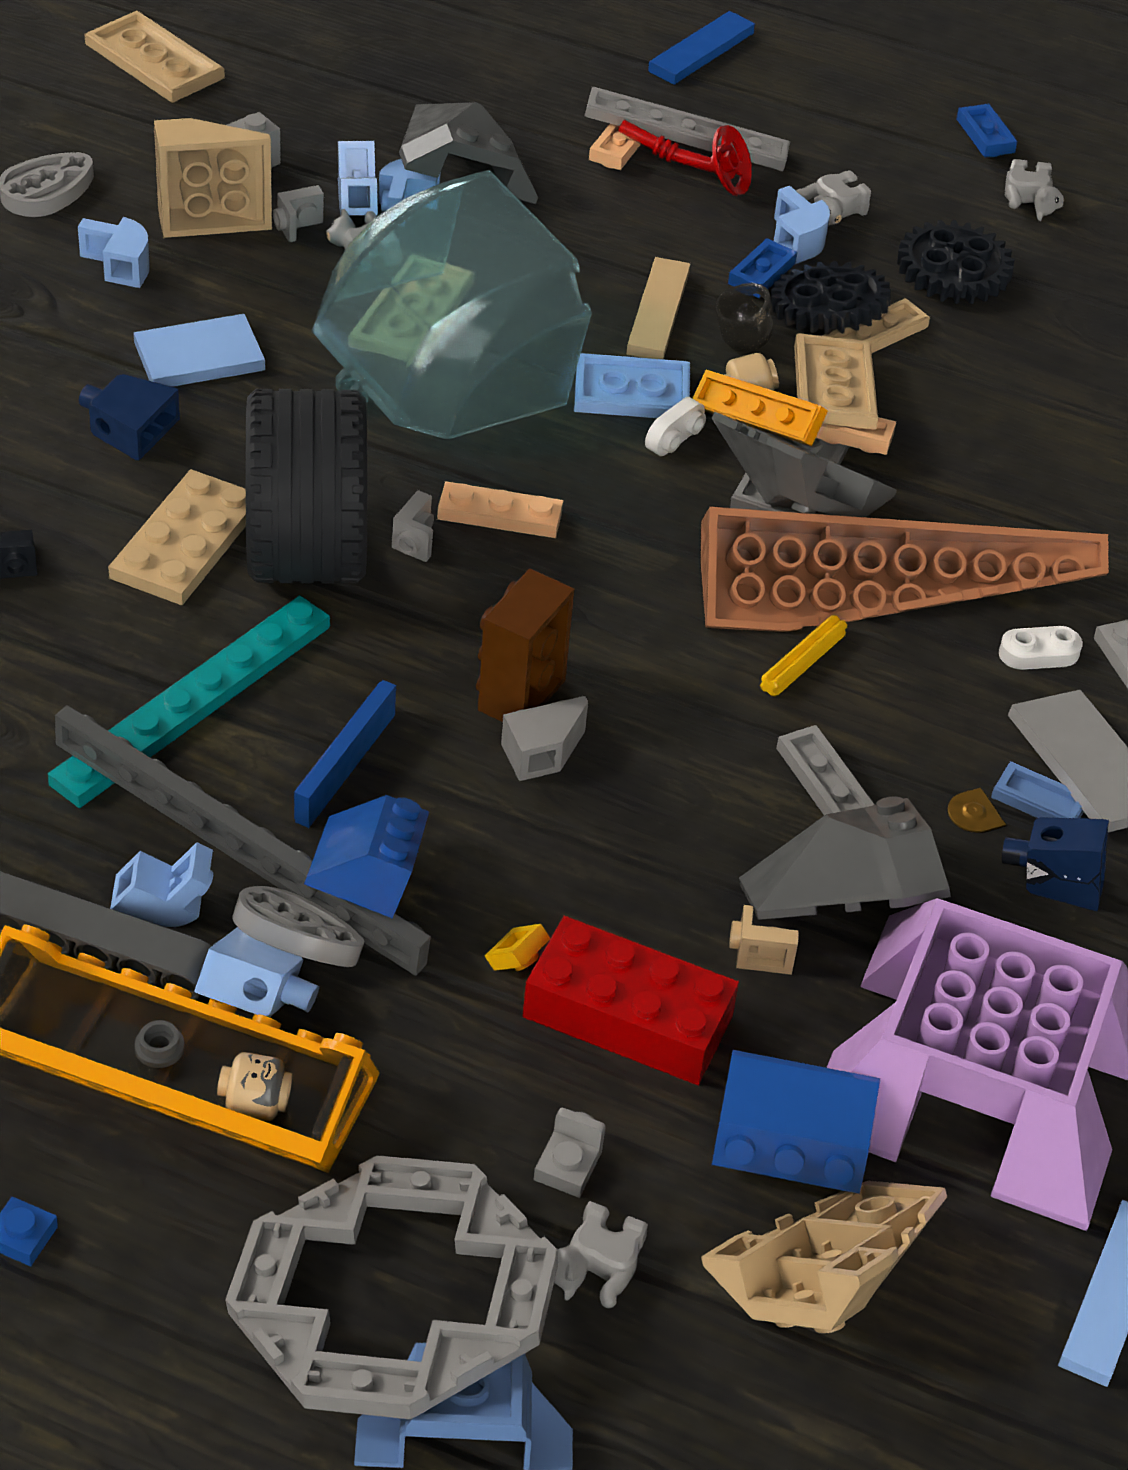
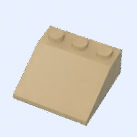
M193 118L154 121L158 212L163 238L272 230L270 134Z

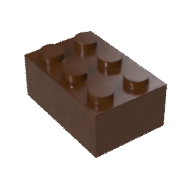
M529 568L517 582L512 581L509 584L503 598L495 606H490L486 609L480 622L483 636L482 645L478 653V660L481 661L480 676L476 683V690L479 691L478 711L503 722V714L545 705L565 682L574 588Z

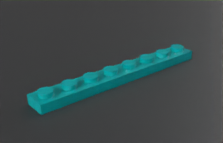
M299 595L108 731L117 737L125 738L134 748L148 757H152L329 629L330 616ZM71 756L47 773L49 786L79 809L115 783L74 756Z

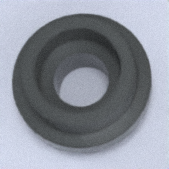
M163 1020L152 1021L141 1029L135 1039L136 1056L143 1064L149 1067L164 1068L173 1065L184 1053L183 1035L170 1022Z

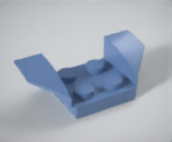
M416 1343L407 1360L421 1362L426 1343ZM525 1354L413 1419L362 1414L357 1421L354 1466L403 1468L405 1436L524 1442L523 1470H572L573 1429L532 1383V1371Z

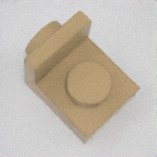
M744 905L741 921H732L729 948L738 949L736 968L792 975L798 946V930L752 925L753 906Z

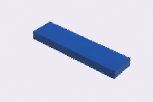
M728 11L650 60L648 71L674 85L754 34L755 23Z
M385 680L377 684L294 791L295 823L307 828L312 825L395 716V684Z

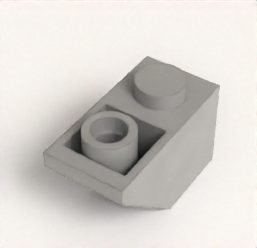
M586 696L503 714L501 745L519 781L561 771L585 733L588 709Z

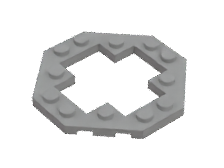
M375 1156L358 1165L359 1173L340 1183L331 1179L299 1196V1205L284 1213L275 1215L271 1211L254 1220L226 1297V1305L231 1318L304 1408L413 1419L540 1345L558 1267L557 1249L545 1236L539 1238L528 1226L527 1218L504 1194L499 1196L488 1185L487 1176L475 1164ZM367 1207L461 1215L454 1239L456 1254L502 1258L486 1324L479 1325L432 1320L421 1362L322 1352L331 1324L329 1310L284 1305L305 1240L356 1244Z

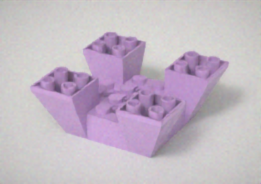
M939 898L889 915L862 980L861 987L896 999L897 1001L833 1051L827 1068L880 1078L869 1153L896 1162L922 1092L1012 1123L1014 1127L990 1197L1087 1231L1112 1152L1088 1067L1128 1080L1127 966L1121 960Z

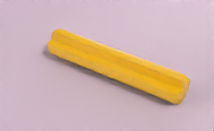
M837 615L828 617L761 677V689L768 692L770 696H778L846 635L845 629L848 626L846 621L840 620Z

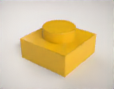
M542 924L515 927L485 955V958L494 971L511 968L520 971L532 965L539 958L538 951L551 938Z

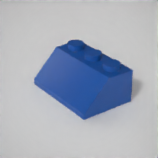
M385 795L329 816L304 885L393 918L412 873L429 811L422 809L413 800L407 798L396 799Z
M733 1050L712 1165L860 1194L870 1147L880 1078Z

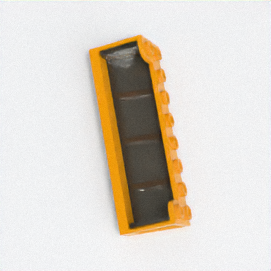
M24 924L22 929L18 930L4 925L0 934V1056L329 1173L379 1076V1071L370 1059L371 1055L362 1049L363 1043L342 1033H335L333 1039L323 1038L318 1034L299 1029L297 1035L280 1030L281 1023L267 1016L254 1014L251 1020L235 1014L237 1008L212 998H210L208 1004L191 999L193 993L178 985L166 983L164 989L148 984L149 978L137 971L122 968L119 974L104 969L106 963L94 956L79 953L76 959L61 954L63 948L50 942V934L39 928ZM163 1020L170 1022L183 1035L184 1053L173 1065L164 1068L149 1067L143 1064L136 1056L135 1039L141 1029L152 1021ZM242 1052L279 1058L285 1064V1072L293 1073L286 1112L278 1111L277 1116L271 1121H261L226 1108V1097L217 1096L222 1066L232 1067L234 1059Z

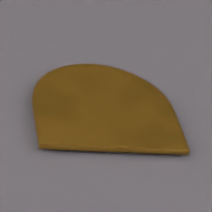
M981 788L960 793L949 802L948 815L954 824L966 831L980 833L1006 826Z

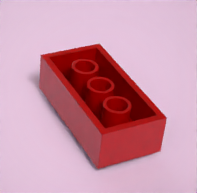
M564 915L526 981L523 1018L699 1086L733 1017L739 981Z

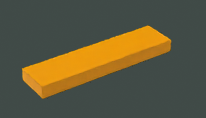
M707 369L692 398L704 405L705 412L711 414L718 412L757 429L811 447L828 410L820 405Z

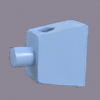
M237 927L209 948L194 992L257 1015L261 1014L271 1017L285 1004L308 1013L315 1002L319 986L298 977L303 963L302 957L258 941Z

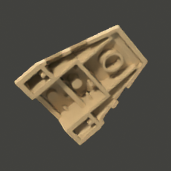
M865 1181L862 1183L860 1194L841 1191L815 1202L816 1213L797 1221H793L791 1214H786L775 1219L777 1229L763 1235H752L751 1231H745L732 1237L701 1256L702 1263L705 1269L752 1319L775 1322L776 1326L782 1328L802 1326L814 1328L818 1333L835 1332L845 1326L846 1320L865 1308L875 1291L946 1200V1190L942 1187Z

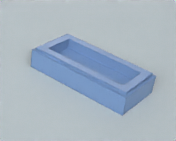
M1011 761L995 785L991 796L993 799L1037 818H1080L1084 812L1079 802L1073 799L1066 785Z

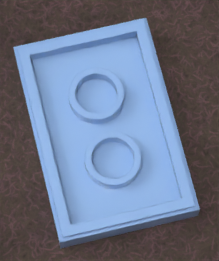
M245 314L134 332L135 346L149 381L174 387L265 370V358Z
M577 353L574 412L658 418L685 397H690V362Z

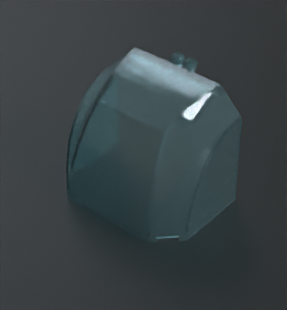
M490 170L443 182L409 196L374 218L349 243L334 268L312 332L344 367L336 375L335 386L339 391L358 390L366 398V403L370 397L394 425L444 439H451L566 405L591 318L589 303L582 304L574 274L580 271L577 258Z

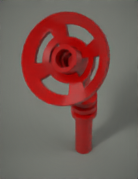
M625 119L619 127L618 132L652 149V154L657 155L659 153V158L663 159L666 157V161L669 163L673 160L718 175L724 188L732 195H742L750 187L752 179L750 154L742 135L733 126L725 125L717 129L713 138L712 157L678 148L679 144L676 142L672 145V140L668 139L665 141L664 136L657 137ZM722 136L721 145L717 147L718 140ZM735 174L740 177L737 185L734 187L730 179H733Z

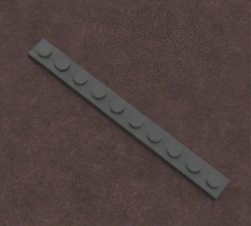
M68 705L55 715L57 746L273 885L300 895L335 914L361 935L365 944L416 976L427 965L431 936L426 934L419 925L406 921L397 914L390 918L304 885L312 863V859L306 853L294 850L277 839L268 829L258 827L241 816L232 806L222 804L206 794L196 783L184 780L170 771L161 761L151 759L134 748L125 738L117 737L98 725L92 717L85 714L82 715Z

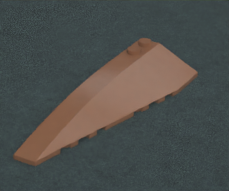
M709 507L701 521V573L706 628L791 632L802 630V626H819L831 615H837L840 620L851 622L1105 576L1109 573L1108 534Z

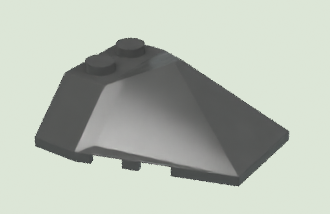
M475 102L416 104L399 150L406 170L438 178L448 153L492 165L504 196L536 204L538 200L537 193L513 142L482 104Z
M714 412L712 416L713 422L768 505L789 507L801 513L867 517L895 496L897 489L861 473L850 470L831 460L718 412Z
M886 797L877 801V805L826 814L739 877L740 886L750 905L753 906V911L758 920L817 915V906L845 904L846 912L861 911V902L889 900L890 908H900L925 903L936 898L951 897L950 888L931 828L910 800L901 797Z

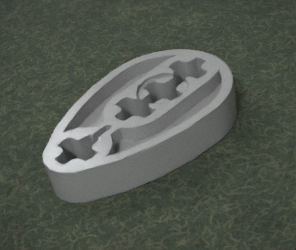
M58 153L41 156L14 165L5 170L0 176L1 203L10 212L26 217H41L56 213L70 205L88 189L94 178L93 160L85 153Z
M252 886L243 889L239 894L232 916L236 926L250 937L285 952L322 963L353 967L358 963L364 945L363 937L335 914L300 895L279 888Z

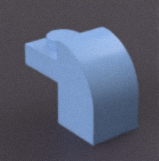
M338 141L340 214L341 210L345 209L348 215H366L368 211L378 215L374 141Z
M401 159L390 162L382 168L379 173L378 204H381V211L387 212V224L390 227H402L406 208L435 211L440 191V174L436 178L406 170Z
M790 185L778 189L774 219L777 221L774 242L797 251L796 264L817 256L823 250L830 217V210L823 200L811 204Z
M126 217L122 218L119 225L83 218L78 225L80 257L103 261L105 281L140 288L150 270L148 234L145 228L138 222Z
M196 842L173 866L139 851L116 874L110 909L163 927H179L196 920L199 917L201 898L207 892L213 880V871L210 870L213 850Z

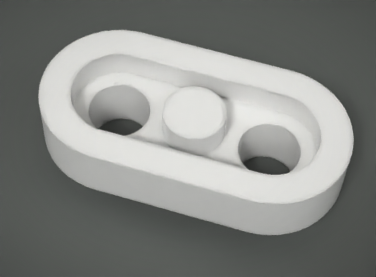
M685 397L659 416L648 430L645 439L646 448L659 456L673 453L683 441L692 434H698L703 428L706 421L704 405L691 397Z
M1066 626L1012 629L1007 631L1002 637L999 657L1006 665L1020 670L1067 667L1077 662L1083 643L1079 634Z

